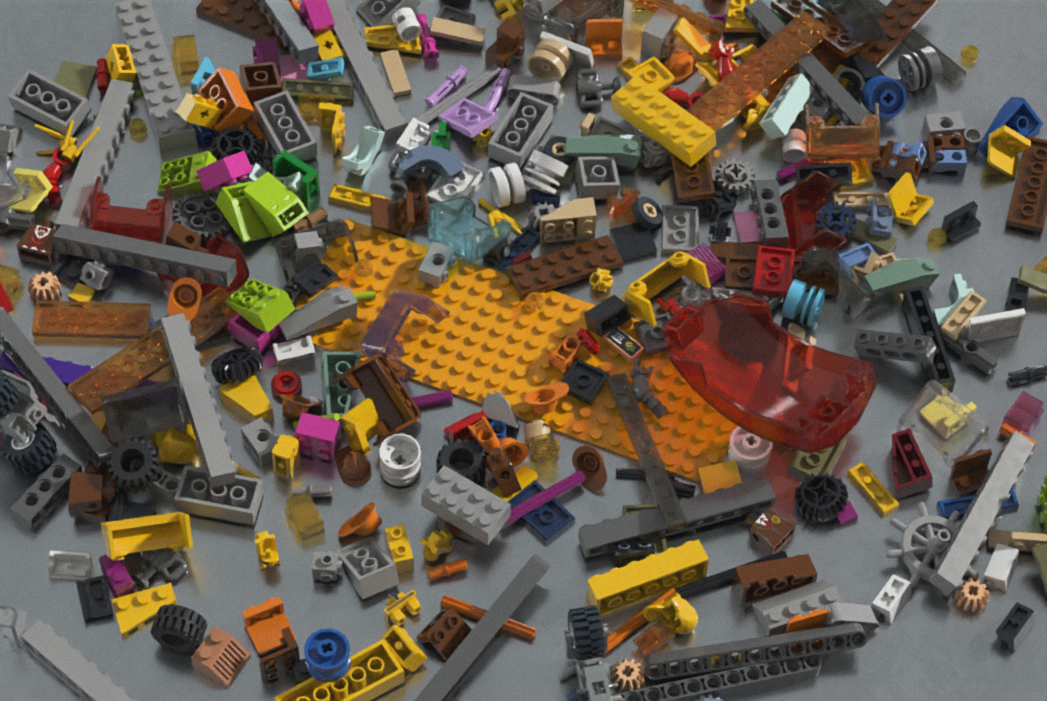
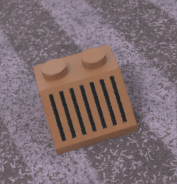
M214 626L191 659L193 669L229 687L250 657V653L231 634Z

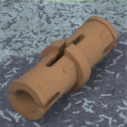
M321 207L313 213L304 216L291 226L294 227L292 228L293 232L300 233L309 227H314L316 223L327 218L328 214H325L327 213L326 209Z

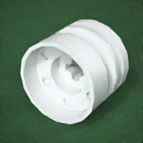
M533 150L529 161L535 167L534 169L525 167L524 170L531 173L529 177L522 174V178L529 186L541 192L555 195L557 190L550 187L552 183L559 186L560 183L554 177L555 175L564 177L569 166L544 153Z
M394 434L387 437L381 443L379 449L380 474L391 485L406 486L413 483L419 477L421 471L420 445L416 439L406 434Z

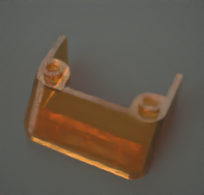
M875 103V115L865 116L861 120V126H825L824 120L821 117L809 115V104H805L807 160L813 163L874 162L880 157L879 103Z

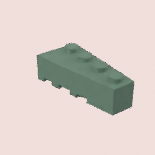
M323 351L321 377L324 415L338 413L341 417L349 411L353 389L346 386L344 379L335 384L332 380L358 364L361 352ZM339 419L338 421H340V427L341 429H344L341 420Z

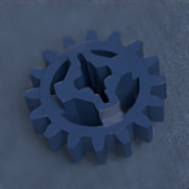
M838 201L835 202V205L828 202L827 208L822 206V212L818 211L817 216L819 218H816L817 230H822L821 236L827 234V240L834 237L835 241L838 240V237L844 240V235L850 237L851 231H855V224H857L855 212H851L852 207L846 208L845 202L838 205ZM825 217L827 218L826 225L824 224ZM847 217L849 219L848 225L845 222Z

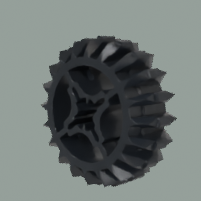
M230 126L229 130L223 128L222 133L217 132V137H213V143H211V154L217 160L245 151L250 165H253L258 160L261 152L260 141L256 134H253L251 130L247 131L245 127L240 129L237 126L236 129H232Z
M254 347L236 348L224 352L214 359L211 363V372L218 383H238L257 375L264 367L263 358L259 350Z
M819 471L816 476L811 473L810 478L805 476L804 482L799 481L798 487L795 489L794 498L797 509H800L801 515L806 514L807 519L813 517L815 522L818 518L824 522L825 518L832 520L833 515L838 517L839 512H844L845 506L848 504L846 485L843 484L841 478L837 479L835 474L830 477L828 472L822 475Z

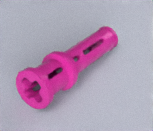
M418 14L416 18L422 29L420 44L421 49L424 51L423 57L425 61L432 62L439 58V52L435 47L436 41L430 35L425 14Z

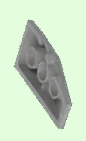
M340 285L320 293L280 322L279 327L285 339L289 340L357 316L358 302L350 288Z

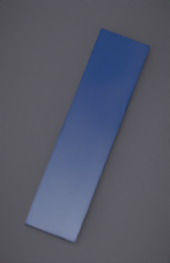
M1010 489L1008 492L1011 494L1009 499L1001 505L1003 508L1002 512L1019 508L1014 489ZM975 495L938 501L937 506L940 516L949 519L953 511L957 510L960 512L958 519L963 518Z

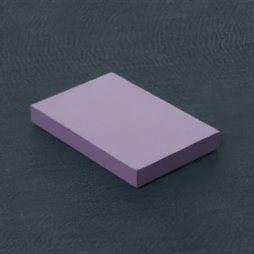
M463 98L437 116L439 122H447V126L470 138H473L499 120L498 114L466 98Z

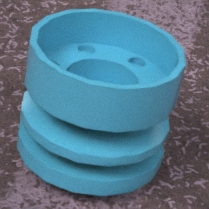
M794 279L787 293L781 316L794 320L799 313L801 314L800 323L804 324L808 316L807 326L813 327L822 312L826 290L820 288L816 296V286H813L808 293L806 292L807 283Z

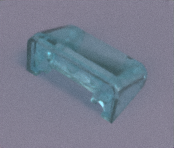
M461 196L430 204L428 236L431 241L454 248V255L470 264L480 260L509 237L511 223L502 219L498 220L495 226L489 225L475 216L476 204L467 196Z

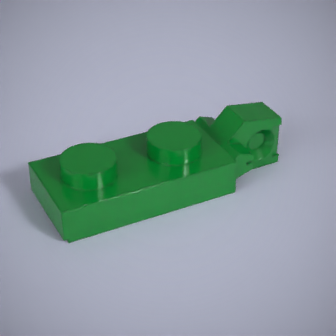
M440 121L439 131L434 130L431 146H438L449 151L451 132H447V122Z

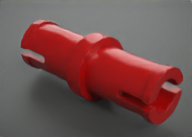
M100 58L97 60V88L100 92H107L110 73L106 59Z

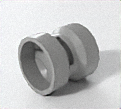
M968 128L965 131L964 143L966 152L974 153L978 151L977 147L982 139L980 130Z

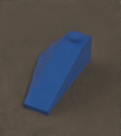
M1010 97L997 113L977 150L987 161L988 141L991 132L1006 125L1025 138L1027 136L1032 137L1044 123L1024 98Z

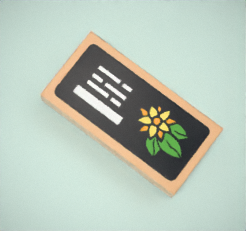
M619 327L603 336V341L630 362L634 361L636 357L644 352V347Z

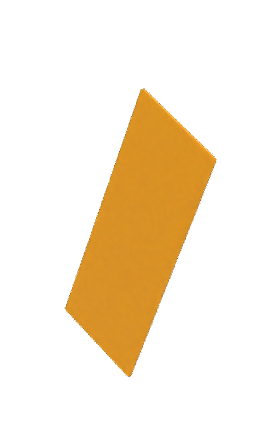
M350 219L343 220L321 260L322 264H326L338 275L337 280L311 298L303 293L295 307L300 309L323 291L340 285L350 288L353 294L375 291L376 298L357 301V316L320 328L316 335L311 336L313 345L329 351L361 352L359 362L380 353L386 357L398 376L440 391L451 390L454 396L482 406L487 393L493 394L494 391L505 395L504 398L509 401L518 419L529 423L537 419L543 420L545 424L549 425L551 431L663 471L675 472L676 476L699 484L701 483L697 472L698 468L723 463L728 451L730 436L733 430L739 426L763 370V364L760 362H755L754 360L747 362V358L740 361V356L733 358V353L727 354L725 350L694 340L688 346L685 343V339L679 335L683 342L682 346L650 356H646L645 352L638 356L641 360L639 365L641 369L647 370L649 366L654 367L649 378V385L655 397L668 410L662 418L658 419L647 408V405H644L642 402L639 403L632 393L634 380L630 375V371L634 361H628L603 341V336L600 337L587 328L584 313L596 305L553 290L521 299L507 274L456 257L453 268H449L447 280L443 281L440 288L419 281L418 270L430 247L379 229H374ZM631 318L618 326L641 345L633 328V323L639 320ZM374 321L384 328H389L392 333L403 338L402 345L396 349L385 341L381 342L379 337L367 331L368 324ZM580 328L588 330L599 343L600 352L593 355L580 341V356L578 359L609 373V380L592 406L566 394L558 399V404L554 411L535 416L531 405L524 401V396L546 385L561 382L565 374L560 373L558 368L547 364L548 357L567 337L572 336L578 339L577 331ZM303 334L295 337V339L303 338L309 335Z

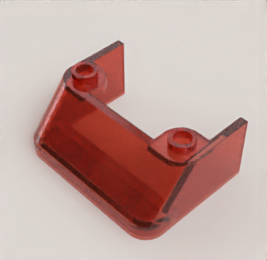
M820 171L811 174L784 192L780 197L789 235L787 249H794L795 256H824L847 242L846 238L827 228L820 232L817 230L816 212L826 203L825 193L839 184L837 180Z
M97 176L91 198L90 229L162 244L173 205L171 185L167 184L164 199L155 198L147 203L146 209L111 206L109 195L103 191L101 177Z

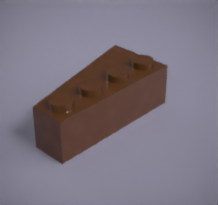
M809 554L796 555L735 567L732 588L740 606H744L814 583L818 574Z

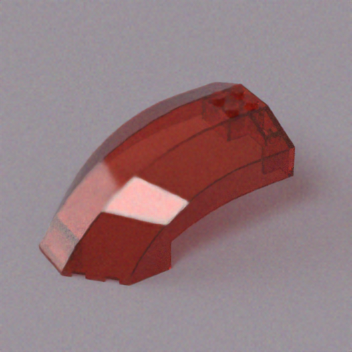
M737 292L730 294V298L719 300V297L705 300L704 304L694 307L693 304L685 305L662 326L669 360L686 382L710 406L728 420L753 435L811 454L836 446L858 424L877 387L872 362L820 348L793 335L773 322L770 304L766 299Z

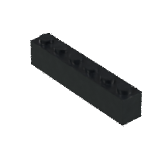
M924 287L905 289L902 304L913 335L929 336L936 345L932 364L923 363L934 396L942 395L945 392L952 393L956 380Z

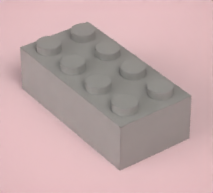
M30 69L26 71L8 95L13 108L65 135L70 121L73 120L71 137L92 111L88 99Z
M287 90L254 102L255 117L276 155L286 150L301 161L318 156L317 142Z
M521 92L488 142V157L505 164L514 162L519 170H521L527 157L531 154L534 146L537 145L552 121L554 105Z
M185 465L174 498L176 511L254 525L264 492L262 479L235 475V483L211 488L205 469Z
M445 465L421 493L422 507L486 545H489L509 519L511 513L510 503Z

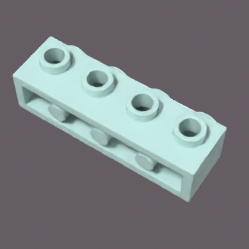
M802 73L787 79L759 123L772 140L778 137L783 138L788 134L790 126L795 123L797 115L803 110L804 104L811 97L810 95L814 88Z

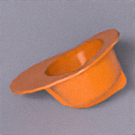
M689 49L674 51L670 58L663 63L676 77V83L683 81L697 68L695 66L696 60L691 55V50Z
M184 277L174 283L167 304L169 316L184 313L185 319L189 321L196 316L202 297V289L196 280Z
M563 382L552 383L527 393L524 396V401L531 405L535 416L550 413L555 410L558 399L567 394L569 386Z
M503 438L500 440L498 448L505 450L512 467L519 465L525 460L528 455V447L525 443L517 442L513 438ZM486 460V468H487L489 471H491V470H490V467H489V464H488V462H487V460Z
M373 502L367 504L360 512L348 519L340 527L338 535L344 537L355 533L359 536H368L374 533L382 524V519L374 511L375 504Z

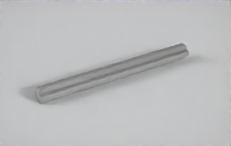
M498 65L492 66L416 119L426 124L448 108L501 73V68Z

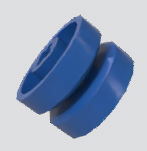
M878 75L867 80L862 88L861 100L865 109L880 117L889 118L896 116L902 111L906 104L907 95L904 86L899 81L888 76Z
M327 628L320 629L308 637L304 646L306 669L310 676L317 681L325 683L335 682L343 678L348 673L351 665L350 645L346 636L338 630Z

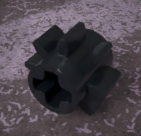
M714 221V225L709 227V234H713V240L726 241V236H731V227H728V222Z

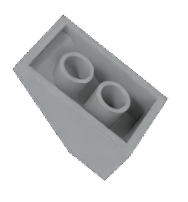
M364 0L356 10L371 27L387 26L393 23L392 16L397 10L404 7L415 10L422 2L420 0Z
M371 536L335 551V553H338L339 561H342V567L353 587L363 599L372 597L374 594L400 584L395 563Z

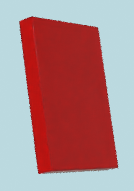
M758 245L752 293L786 298L792 284L795 258L794 249Z

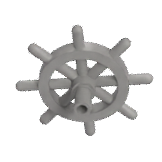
M919 502L917 507L920 517L912 521L909 526H906L896 518L890 519V524L901 531L903 535L901 537L900 549L888 550L886 557L903 558L907 567L914 573L909 580L911 588L916 586L920 578L929 580L934 569L929 568L928 565L932 560H934L935 567L949 544L946 542L950 537L952 538L958 527L955 523L960 517L959 511H953L949 519L928 515L925 503ZM932 527L940 529L935 536ZM924 528L927 539L915 531ZM911 538L922 546L911 547ZM924 554L925 556L920 562L915 555ZM972 568L966 574L974 580L979 578L978 572ZM943 591V594H944L945 596L948 597V596L951 595V593L946 594V593Z

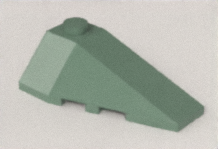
M625 133L567 137L564 155L574 157L614 156L616 165L636 168L641 156L642 140L640 136Z
M909 257L899 258L865 275L863 280L871 293L900 291L922 286L930 288L940 273L932 259Z

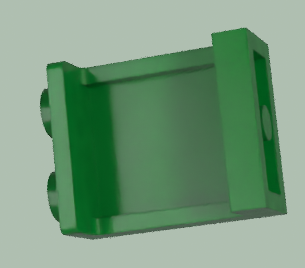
M283 150L274 157L272 161L274 176L288 177L297 172L304 175L301 179L300 188L302 191V202L309 205L320 194L318 171L286 150Z

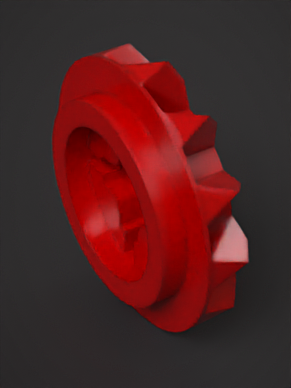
M580 328L577 331V336L581 344L593 355L600 352V345L588 330Z
M292 371L279 372L271 380V390H273L275 396H280V394L298 395L302 388L301 378ZM285 383L287 385L290 383V388H283V384Z

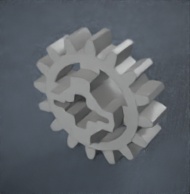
M732 158L731 162L726 159L725 164L720 163L719 168H716L715 180L719 186H722L723 190H728V194H731L732 191H735L736 195H738L739 191L744 194L746 189L750 190L751 185H754L755 172H753V166L748 167L749 162L742 163V159L736 161L735 158Z

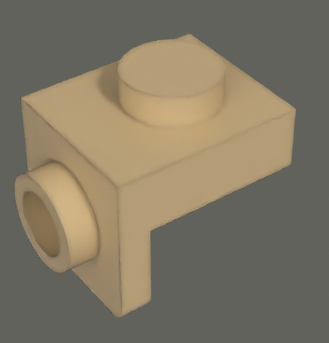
M588 113L587 117L581 120L579 125L581 136L589 135L595 124L594 114Z
M870 253L865 268L854 265L852 272L855 274V277L863 280L865 275L877 270L880 265L878 254Z

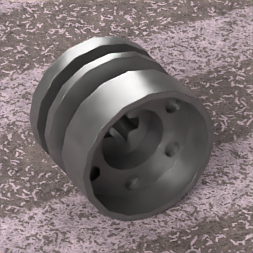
M925 47L917 50L916 53L909 52L899 57V74L903 84L909 91L923 88L925 85L930 86L942 80V64L938 54L932 47Z

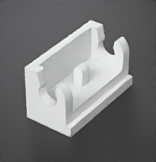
M413 117L396 143L397 152L406 154L413 148L425 146L431 137V132L427 131L429 125Z
M310 335L272 344L277 365L315 356V349Z
M997 543L984 574V578L988 579L987 585L1006 592L1019 561V549Z
M50 551V564H48L49 579L85 581V579L91 578L93 567L91 553Z
M893 574L872 603L876 616L879 617L881 613L884 614L885 621L891 624L912 595L911 582Z

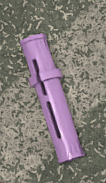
M460 65L425 99V103L430 108L435 106L453 87L456 88L459 85V81L468 74L467 69Z
M503 68L498 79L493 83V89L484 108L494 112L512 76L509 69Z

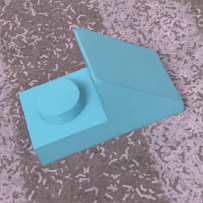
M209 57L204 58L191 81V90L194 95L198 94L197 90L215 72Z
M343 58L308 63L307 78L309 80L332 81V77L343 76Z

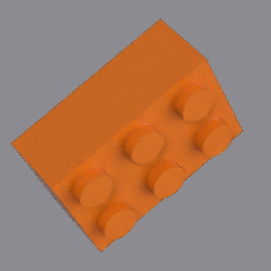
M219 67L197 90L198 94L204 99L208 100V98L215 100L218 103L217 106L222 110L214 124L217 131L222 132L223 128L229 130L230 126L232 129H236L237 126L240 127L254 112L234 71Z

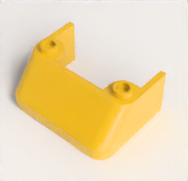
M676 252L629 285L621 300L628 304L631 314L655 327L657 323L649 299L683 275L709 289L711 286L706 265L685 252Z
M183 512L101 523L107 557L112 559V561L122 560L124 555L128 553L162 548H172L173 552L185 550V547H193L189 515Z

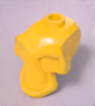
M749 92L741 99L740 113L746 121L742 129L752 131L756 128H762L759 123L770 108V104L758 92Z
M160 425L152 429L150 438L159 449L158 459L160 463L188 464L195 459L198 445L193 437L181 433L172 426Z
M676 592L666 600L663 599L655 605L645 607L643 611L644 617L650 623L656 620L661 621L662 625L669 627L672 632L680 635L690 633L698 623L696 610Z

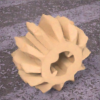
M42 271L41 275L35 273L34 278H29L27 288L32 299H36L38 303L43 300L46 304L47 300L54 301V297L59 296L61 286L56 275L52 276L51 272L45 274Z
M971 577L968 579V582L963 580V584L954 596L955 600L958 601V607L964 606V611L971 609L972 613L976 609L981 611L989 601V591L985 590L986 584L980 585L979 579L973 582Z
M624 657L622 663L617 661L615 667L611 668L610 673L612 675L610 681L618 684L616 688L621 687V693L625 689L628 691L640 689V685L644 684L645 678L643 676H645V671L641 669V663L634 664V659L627 662Z

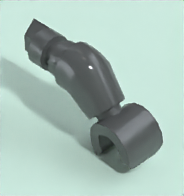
M636 357L630 371V375L634 380L632 393L639 403L642 402L644 405H647V408L660 419L668 410L655 397L649 385V378L654 367L649 366L647 370L641 369L639 367L641 360L639 357Z

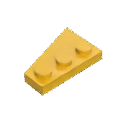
M730 0L724 32H758L746 18L743 11L744 7L753 3V0Z
M394 25L364 28L367 46L390 50L398 49V51L421 54L420 38L418 37L412 41H403Z
M171 583L111 599L122 638L128 635V632L135 627L139 628L144 625L145 621L156 616L159 607L177 604Z

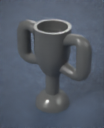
M580 69L576 73L577 97L580 98V104L584 108L601 106L603 103L602 90L613 89L616 93L621 88L619 76L615 77L613 82L601 83L599 82V73L596 69ZM591 75L594 76V77H593V80H591V79L583 80L582 77H581V76H591ZM596 96V98L598 99L592 101H585L586 97Z
M409 151L406 154L403 152L393 153L388 162V168L391 171L397 172L398 166H395L399 157L402 159L407 158ZM425 167L422 174L417 172L419 168L400 178L399 181L392 182L390 185L391 190L398 195H404L408 191L406 186L408 178L414 176L417 179L424 178L426 180L432 168Z
M172 548L159 549L154 556L147 554L149 551L140 552L141 557L150 562V567L143 574H133L132 579L140 588L146 590L149 586L148 579L155 572H161L167 580L174 581L186 571L187 565L180 558L179 552H173ZM173 563H177L180 565L176 570L169 574L167 568H169Z

